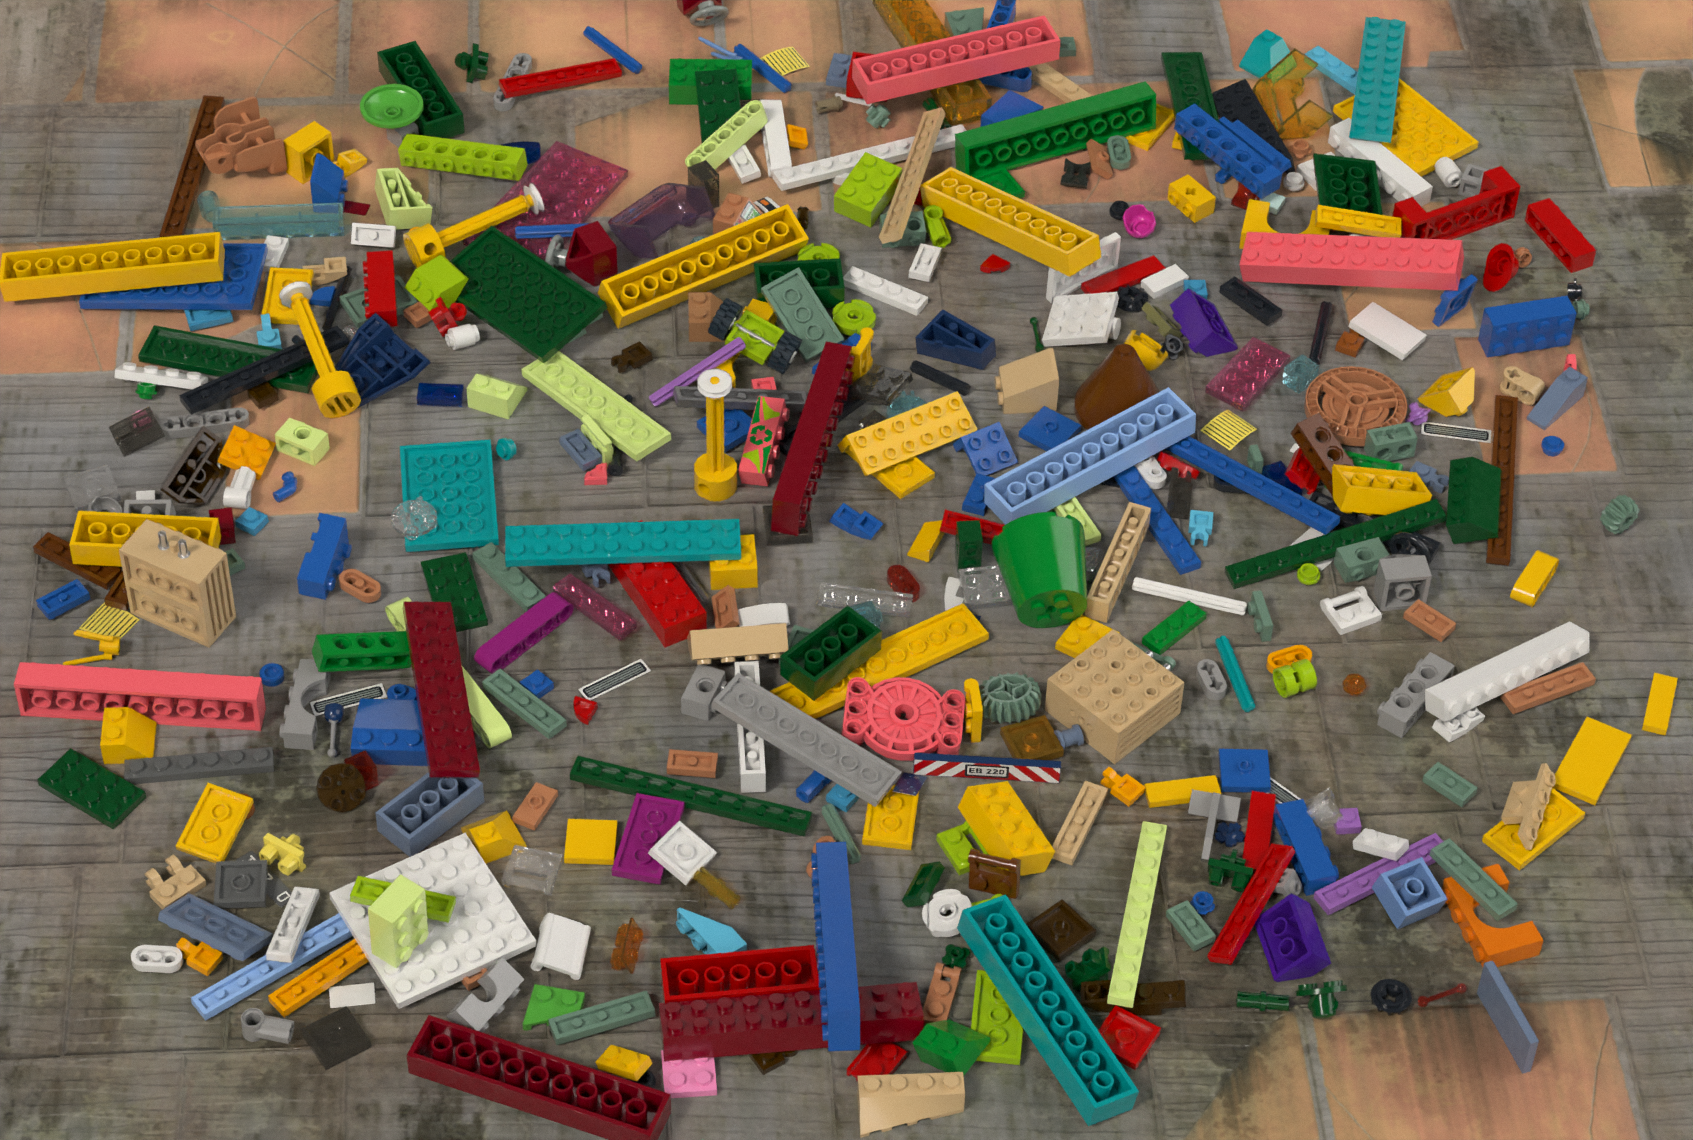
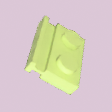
M589 415L581 417L580 419L583 423L581 425V432L602 455V463H607L608 467V464L613 460L612 455L614 454L611 445L612 441Z

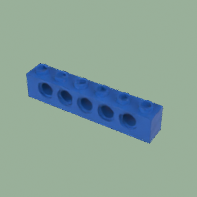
M1196 104L1176 114L1174 130L1260 199L1280 189L1283 173Z

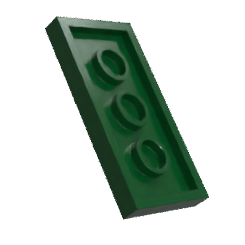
M736 69L695 71L701 144L740 110Z
M466 552L421 561V569L431 602H451L456 632L488 626V619Z
M71 748L37 779L40 787L113 830L146 799L145 791Z

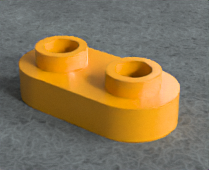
M1294 645L1274 651L1267 657V670L1273 674L1275 668L1284 665L1291 666L1293 662L1299 661L1297 659H1308L1311 662L1312 651L1304 645Z

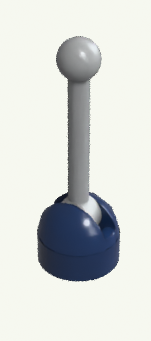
M338 703L327 704L324 708L325 719L331 723L330 749L327 751L328 756L331 758L337 755V750L335 749L336 724L344 716V707Z

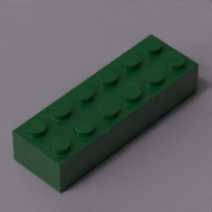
M416 41L377 52L379 72L387 84L406 85L415 89L421 95L423 111L419 118L414 121L418 126L419 135L450 138L465 133L462 111Z

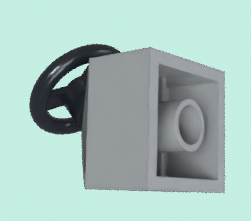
M1398 532L1390 539L1389 546L1392 555L1380 558L1373 591L1380 611L1408 609L1418 599L1425 604L1427 602L1432 577L1428 566L1430 564V552L1424 542L1417 536L1408 532ZM1401 539L1403 546L1397 550L1396 543ZM1411 542H1413L1419 547L1422 554L1416 551V549L1411 545Z

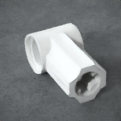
M241 466L240 469L236 470L230 487L227 486L224 491V507L246 510L250 507L251 490L256 474L249 467Z

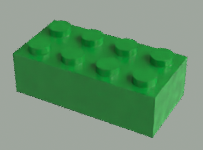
M670 59L669 104L698 105L695 71L736 69L740 105H746L752 101V60Z

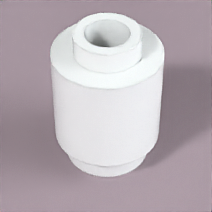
M1442 157L1435 163V172L1446 187H1456L1460 184L1463 173L1452 159Z
M465 324L449 328L448 334H445V340L449 347L451 346L453 350L475 345V342H479L480 335L475 324Z

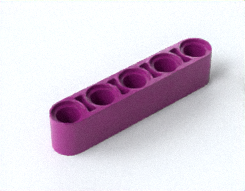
M550 593L483 644L476 651L474 661L491 674L498 669L503 670L564 623L572 615L573 605L557 593Z

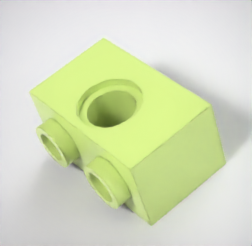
M289 418L275 434L277 451L313 466L330 449L328 433L292 418Z

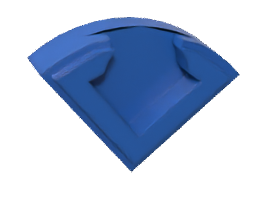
M328 286L313 292L309 304L330 307L336 287Z

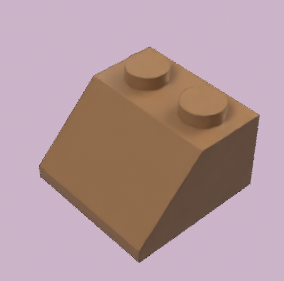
M688 292L689 342H725L708 333L710 323L723 303L722 300L711 292Z

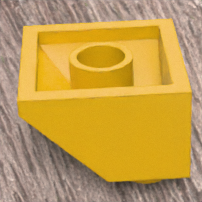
M1471 367L1441 375L1418 398L1419 402L1445 417L1463 415L1468 411L1467 407L1474 401V368Z
M507 810L461 827V831L467 834L486 864L527 849V845Z

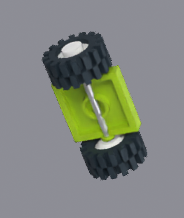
M726 298L713 317L708 333L725 341V345L740 337L746 345V348L740 351V353L761 365H764L772 353L767 366L784 374L795 358L802 339L788 331L784 333V330L748 310L737 321L743 306Z

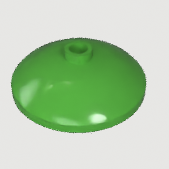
M386 84L373 88L363 96L360 102L362 117L368 123L383 129L405 127L418 119L423 111L421 95L415 89L401 84Z

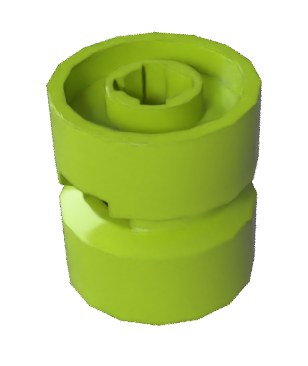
M1302 659L1293 662L1291 666L1284 665L1273 670V682L1282 698L1296 695L1299 691L1305 692L1314 689L1317 686L1316 672L1308 659Z

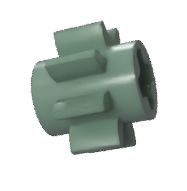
M881 103L877 106L872 104L866 111L869 115L866 120L876 129L880 125L883 128L886 127L891 121L888 117L891 112Z

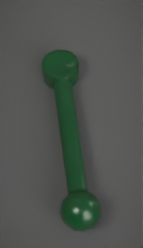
M1032 317L1030 318V324L1033 325L1036 340L1035 351L1038 353L1044 350V346L1040 343L1037 328L1038 319Z

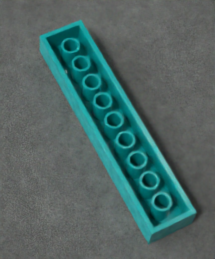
M1006 894L962 910L957 926L958 931L1086 1124L1091 1126L1131 1110L1139 1090Z

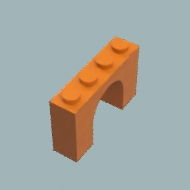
M1499 864L1481 868L1507 893L1509 881ZM1452 877L1444 878L1442 891L1447 897L1445 904H1447L1451 911L1452 920L1454 923H1458L1462 930L1464 941L1470 944L1475 960L1480 962L1482 967L1484 963L1493 961L1497 967L1540 955L1543 938L1533 921L1508 928H1495L1486 925L1478 919L1473 910L1480 904Z

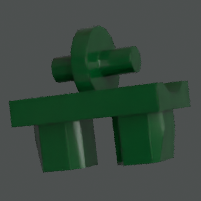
M472 44L471 54L462 52L455 57V65L462 70L467 69L466 82L472 83L474 78L485 80L488 72L486 64L489 53L479 51V44Z
M1236 849L1232 850L1231 855L1221 854L1220 860L1209 858L1207 871L1209 873V885L1221 887L1223 878L1229 877L1233 878L1231 889L1243 893L1253 876L1254 868L1245 866L1246 859L1237 857L1238 850Z
M1103 946L1097 951L1089 948L1083 953L1082 961L1077 963L1071 960L1065 964V973L1067 977L1072 979L1073 989L1080 991L1081 982L1108 980V972L1111 971V965L1108 961V948Z

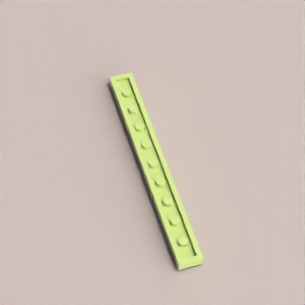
M1146 821L1142 823L1107 1004L1133 1008L1167 825Z

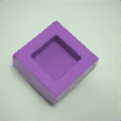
M1357 808L1333 809L1332 818L1336 834L1361 833L1362 826Z

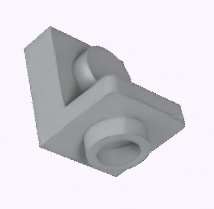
M1286 868L1272 893H1280L1284 897L1291 893L1296 896L1300 894L1302 883L1294 869Z

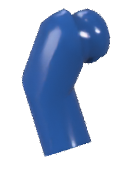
M291 471L285 472L282 475L283 487L273 492V497L277 502L286 499L296 492L298 481Z

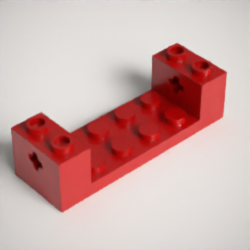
M1502 166L1483 173L1480 193L1478 195L1430 212H1426L1411 197L1394 204L1392 217L1401 218L1400 238L1453 240L1514 218L1520 185Z

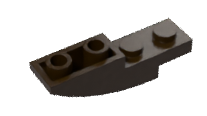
M1111 980L1081 982V1006L1110 1013L1115 1007L1113 1004H1107ZM1185 980L1139 983L1136 988L1133 1008L1116 1006L1134 1015L1141 1016L1162 1015V1009L1186 1007Z

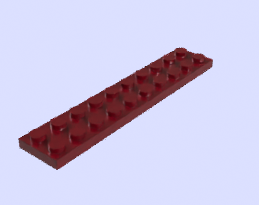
M404 601L403 614L429 777H479L480 767L451 602Z

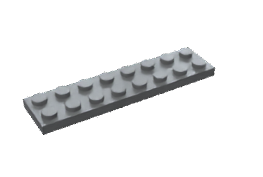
M737 673L712 701L711 707L874 807L880 803L901 776L902 771L740 673Z

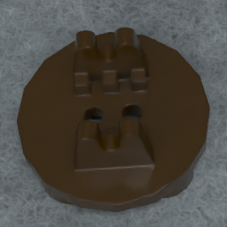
M338 763L330 765L322 771L317 780L316 791L318 799L324 807L331 811L340 813L351 811L365 798L364 778L359 770L351 764Z

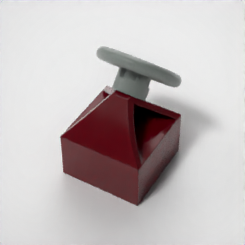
M677 0V7L683 15L693 14L690 17V23L694 26H708L718 23L729 14L728 8L722 6V0Z
M598 221L575 228L568 250L564 249V240L561 235L557 234L551 239L545 262L555 269L559 270L560 266L567 267L579 278L594 287L599 286L601 281L618 274L617 247Z

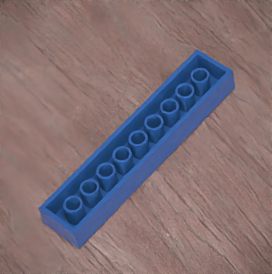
M846 842L816 843V853H811L812 868H816L812 869L811 878L813 904H815L814 920H816L815 937H817L819 988H821V1023H826V1025H822V1040L828 1041V1051L860 1050V1004Z

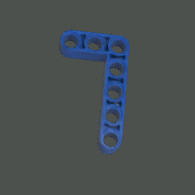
M997 0L987 28L1013 23L1016 15V0ZM1029 67L975 80L982 84L1017 92H1027L1032 87V71Z

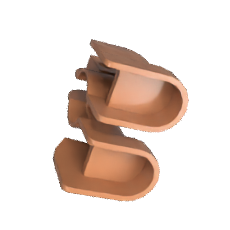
M254 96L221 108L214 118L215 132L195 142L196 149L206 166L215 174L226 173L233 168L237 172H252L266 168L270 174H277L287 170L284 142L281 138L275 139L274 129L269 125L268 119L266 117L260 118L258 100Z

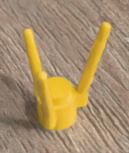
M78 629L73 633L75 636L100 641L99 652H104V654L64 661L63 665L112 660L113 655H119L121 638L119 636H107Z

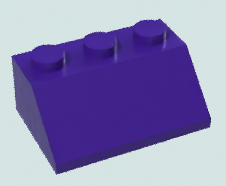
M1188 288L1170 304L1174 312L1172 316L1181 325L1180 331L1188 338V345L1193 352H1199L1209 357L1238 349L1237 344L1212 302Z
M1291 893L1261 914L1255 922V927L1274 981L1282 982L1312 977L1331 964L1309 902Z

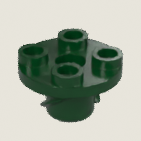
M1343 980L1323 982L1324 987L1318 988L1317 983L1298 985V990L1295 993L1296 996H1310L1308 1009L1312 1012L1313 1018L1329 1019L1336 1015V1009L1339 1005L1338 1000L1334 997V992L1347 991V985H1343Z

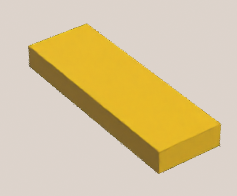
M1654 673L1642 730L1666 736L1678 678Z
M1216 775L1144 784L1149 808L1190 803L1192 789L1221 794Z

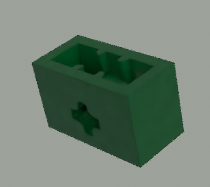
M980 520L956 521L955 559L957 573L981 572L983 538Z

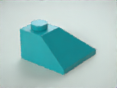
M1266 29L1253 39L1239 67L1272 85L1296 66V61L1283 38Z

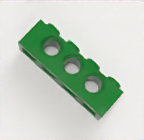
M406 631L319 634L315 637L311 651L318 672L402 669L411 667Z

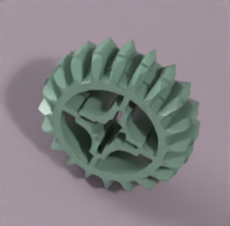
M1007 672V674L1001 675L998 673V676H990L989 680H984L983 684L979 686L984 718H990L991 722L998 720L1000 724L1003 722H1009L1010 724L1013 721L1020 723L1021 719L1028 720L1029 716L1035 715V712L1040 709L1042 700L1038 682H1034L1032 677L1028 678L1027 674L1019 675L1018 672L1015 674Z

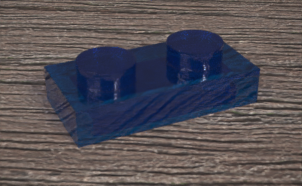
M419 383L417 405L462 407L464 384Z
M1282 461L1263 466V476L1301 496L1303 495V490L1297 484L1292 483L1285 475L1287 468Z

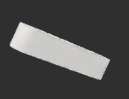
M760 99L759 101L763 104L768 118L766 125L761 128L768 175L773 177L774 171L792 167L781 100Z

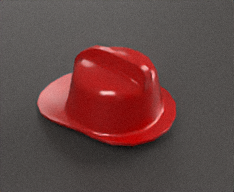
M1500 243L1495 245L1487 255L1483 285L1489 292L1502 289L1518 272L1519 261L1514 255L1512 247L1508 244Z

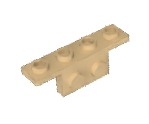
M1547 763L1541 764L1536 780L1513 782L1501 816L1504 824L1521 823L1518 836L1526 850H1531L1534 841L1537 839V832L1540 823L1543 821V814L1546 805L1549 803L1552 787L1555 785V775L1551 772Z

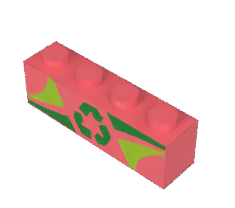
M758 396L738 469L741 484L768 486L770 478L774 477V461L779 458V442L784 439V423L789 420L790 415L785 399Z

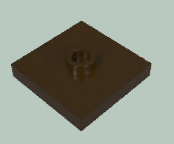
M1063 899L1026 924L1038 943L1058 962L1096 936V929Z

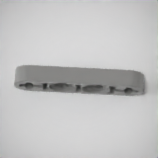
M526 53L515 55L503 79L512 77L515 74H529L532 69L531 56ZM498 87L493 97L494 108L498 111L510 110L517 96L504 100L505 96L500 87Z
M230 408L194 413L192 415L167 417L161 421L160 427L161 433L165 438L175 439L195 436L202 426L212 433L232 431L234 425L245 429L248 427L250 419L246 409ZM215 419L222 420L219 424L211 423ZM193 422L199 423V425L196 427L188 426L190 423Z

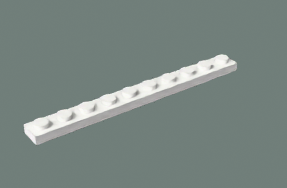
M962 124L941 129L932 153L955 147V134L967 130ZM915 136L774 171L773 180L780 190L784 191L835 178L838 175L850 173L865 152L889 163L906 160Z

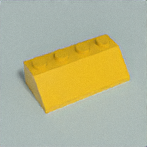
M1333 464L1332 467L1333 500L1340 511L1344 513L1358 512L1369 516L1373 514L1387 515L1428 502L1432 497V494L1417 472Z

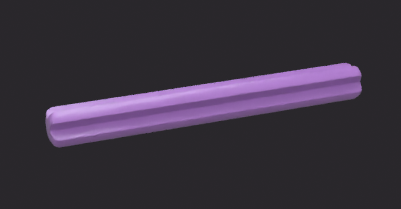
M737 337L649 396L651 403L657 407L673 397L674 386L691 385L697 381L702 372L715 369L745 349L744 341Z

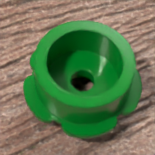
M139 382L137 383L135 393L139 394V398L152 399L153 394H157L155 390L156 385Z

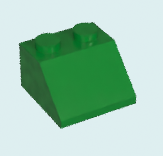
M948 1019L927 1023L912 1044L922 1062L944 1072H963L964 1077L991 1039L984 1034Z

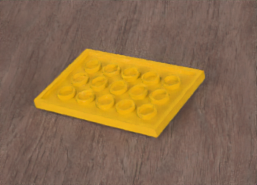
M1399 78L1391 143H1379L1421 177L1434 171L1435 163L1440 158L1448 157L1455 160L1478 148L1479 142ZM1355 95L1334 105L1333 112L1342 120L1347 118L1352 120Z

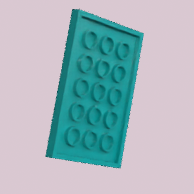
M491 439L400 446L406 552L481 547L489 543L499 545Z

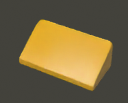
M942 520L924 522L907 556L929 563L945 532L939 531Z

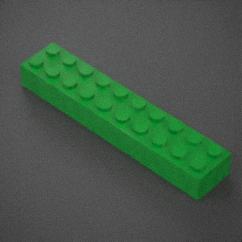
M1144 81L955 134L956 169L975 177L1003 166L1006 170L1085 149L1087 148L1086 143L1090 139L1102 144L1106 143L1112 136L1127 137L1156 129V93Z

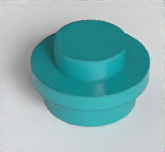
M510 438L499 439L496 446L497 454L504 460H510L516 455V445Z

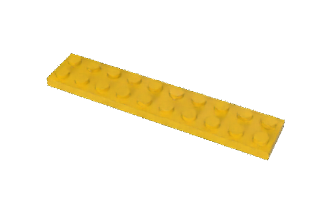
M962 603L883 639L879 652L815 701L790 682L769 692L812 718L817 719L845 706L847 685L852 678H864L870 687L886 679L895 677L906 678L989 640V633L965 604Z

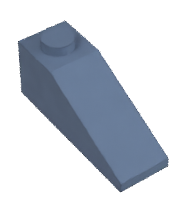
M1571 367L1567 368L1555 379L1529 413L1527 420L1546 430L1584 396L1588 377Z

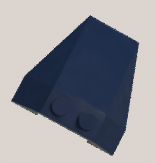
M375 313L359 327L335 368L336 371L349 372L353 378L361 398L360 405L357 407L359 408L415 378L431 362L416 348L413 350L393 332L389 324Z

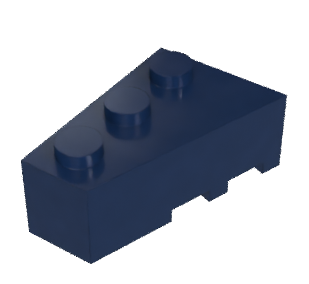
M944 309L915 337L917 354L981 370L996 356L994 338Z

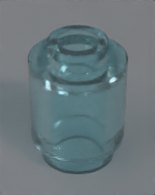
M204 191L199 194L197 203L201 216L208 222L219 220L222 208L217 193L214 191Z

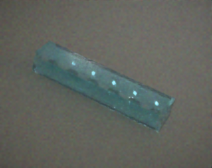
M343 203L214 207L213 231L220 232L222 240L266 239L268 235L283 238L344 236Z

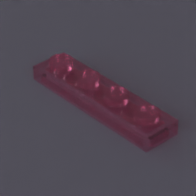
M568 574L553 586L555 593L567 600L573 607L619 641L637 628L635 620L572 574Z

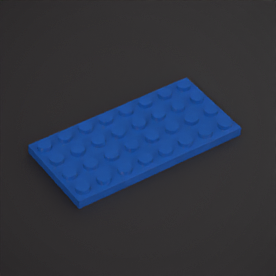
M223 243L225 249L223 281L83 294L79 300L80 309L252 310L268 252L267 244Z

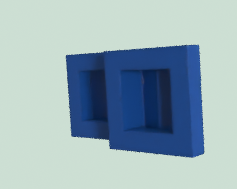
M845 503L838 508L829 521L852 535L871 540L883 525L881 521L868 512L864 511L862 514H859Z

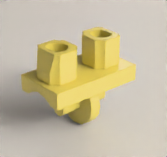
M267 833L263 837L264 846L259 852L260 860H267L268 865H271L275 859H278L280 861L278 869L287 876L295 870L302 872L306 868V864L303 863L304 847L299 845V836L292 834L288 838L282 836L279 839Z

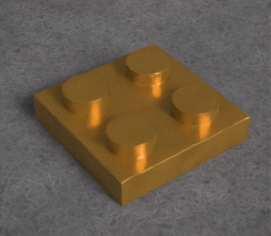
M1045 715L1000 727V735L1012 758L1052 760L1064 755V749Z

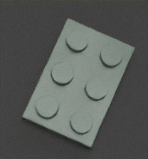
M400 275L395 277L397 315L403 314L404 309L417 303L415 297L404 288L406 284ZM364 288L339 296L341 305L357 329L368 320L365 317V306H369V304H365L364 291H368V289Z

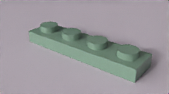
M489 543L472 553L473 560L525 612L546 597L517 567H506L505 555L493 543Z
M498 669L482 681L483 688L548 739L567 726L565 718L503 670Z
M1450 838L1431 849L1429 856L1494 919L1499 921L1517 909L1518 903Z
M646 990L548 1019V1024L556 1045H560L654 1017L655 1009Z

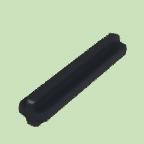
M914 360L910 366V370L913 373L952 391H958L963 396H966L970 391L968 383L917 360Z

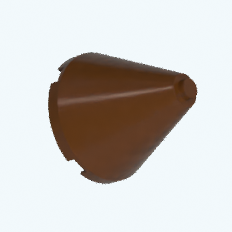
M1128 344L1117 345L1078 388L1075 395L1074 412L1077 420L1086 430L1160 392L1134 347Z

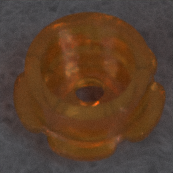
M1349 674L1343 681V689L1350 695H1360L1366 689L1365 680L1359 674Z

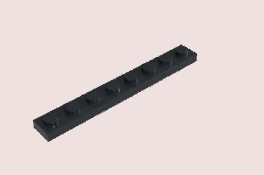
M338 326L321 332L329 353L349 345L347 336ZM305 340L179 395L180 402L192 415L313 361Z

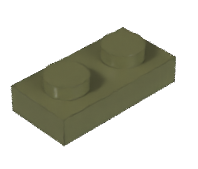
M1149 302L1143 305L1142 309L1147 314L1145 316L1146 319L1159 327L1158 332L1166 337V335L1172 334L1180 338L1182 332L1159 307Z

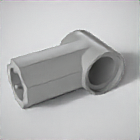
M249 1008L241 1015L242 1035L247 1041L256 1042L266 1039L286 1044L291 1042L295 1026L294 1021L264 1015L257 1008Z

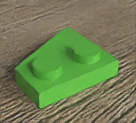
M535 984L523 1021V1030H532L531 1026L546 1023L549 1026L548 1019L581 1010L585 1001V992Z

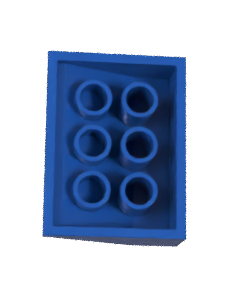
M360 698L351 740L353 764L428 766L417 700Z

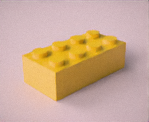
M1009 782L967 786L958 809L987 853L1010 860L1011 858L1020 859V876L1045 872L1055 850Z

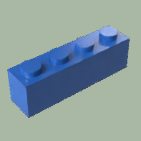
M1304 799L1275 804L1273 821L1283 844L1293 846L1295 850L1291 863L1302 883L1305 895H1314L1315 891L1336 882L1339 879L1338 869L1336 865H1332L1329 848L1324 846L1321 830L1315 826L1312 810L1307 808Z

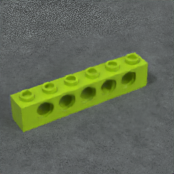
M406 134L398 148L401 166L520 181L528 165L525 148Z

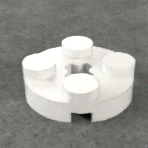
M945 889L933 895L934 899L929 904L926 903L922 910V918L926 927L934 937H950L959 934L957 926L962 910L972 907L969 898L962 895L956 889ZM951 909V915L942 916L943 914H946L947 910Z

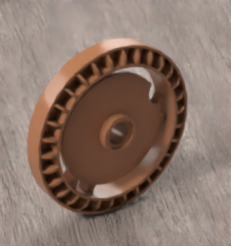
M1348 366L1334 368L1317 376L1307 389L1304 409L1307 418L1319 413L1327 421L1329 429L1339 439L1341 444L1360 447L1365 445L1367 430L1405 423L1407 400L1398 384L1386 375L1364 367ZM1325 392L1326 394L1323 397L1321 409L1318 403V399ZM1389 408H1393V412H1394V413H1393V415L1387 420L1388 414H1389Z

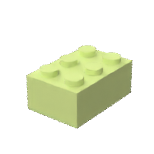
M401 874L368 908L372 954L394 968H397L402 962H406L410 958L412 951L419 944H423L429 934L425 889Z

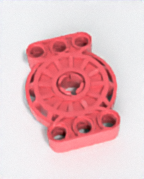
M855 677L847 685L841 735L859 746L865 741L876 753L898 761L914 760V753H933L935 750L937 754L958 755L962 740L965 696L961 691L951 689L941 697L930 685L911 678L895 677L883 680L870 687L864 678ZM901 713L906 714L905 718L908 720L899 719L901 717Z

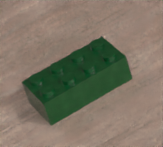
M840 258L754 263L756 300L767 302L761 292V288L798 267L824 308H834L845 299V286Z
M847 605L780 656V675L815 701L881 650L882 630Z

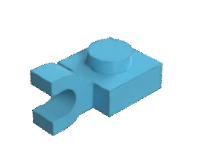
M262 314L263 331H256L258 345L282 349L279 329H272L270 315Z

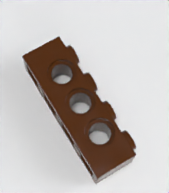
M1317 413L1297 423L1290 434L1333 497V464L1354 466V463L1343 450L1339 439L1329 429L1327 421Z

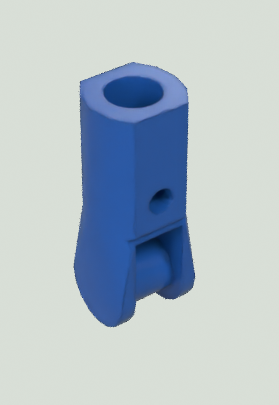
M814 770L796 789V796L801 801L809 803L832 780Z

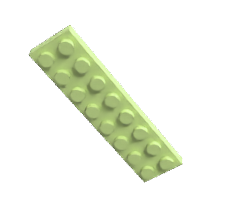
M560 351L545 363L537 359L521 369L524 378L580 419L589 415L612 443L635 461H639L671 440V433Z

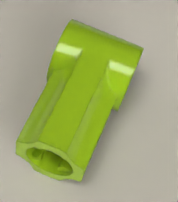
M936 205L927 206L923 216L926 232L933 246L945 248L946 245L951 243V237L943 220V210Z

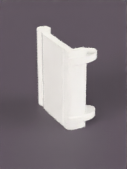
M547 913L540 924V934L535 955L532 959L531 969L540 971L544 966L571 975L570 977L574 980H579L591 927L559 915H554L553 913Z

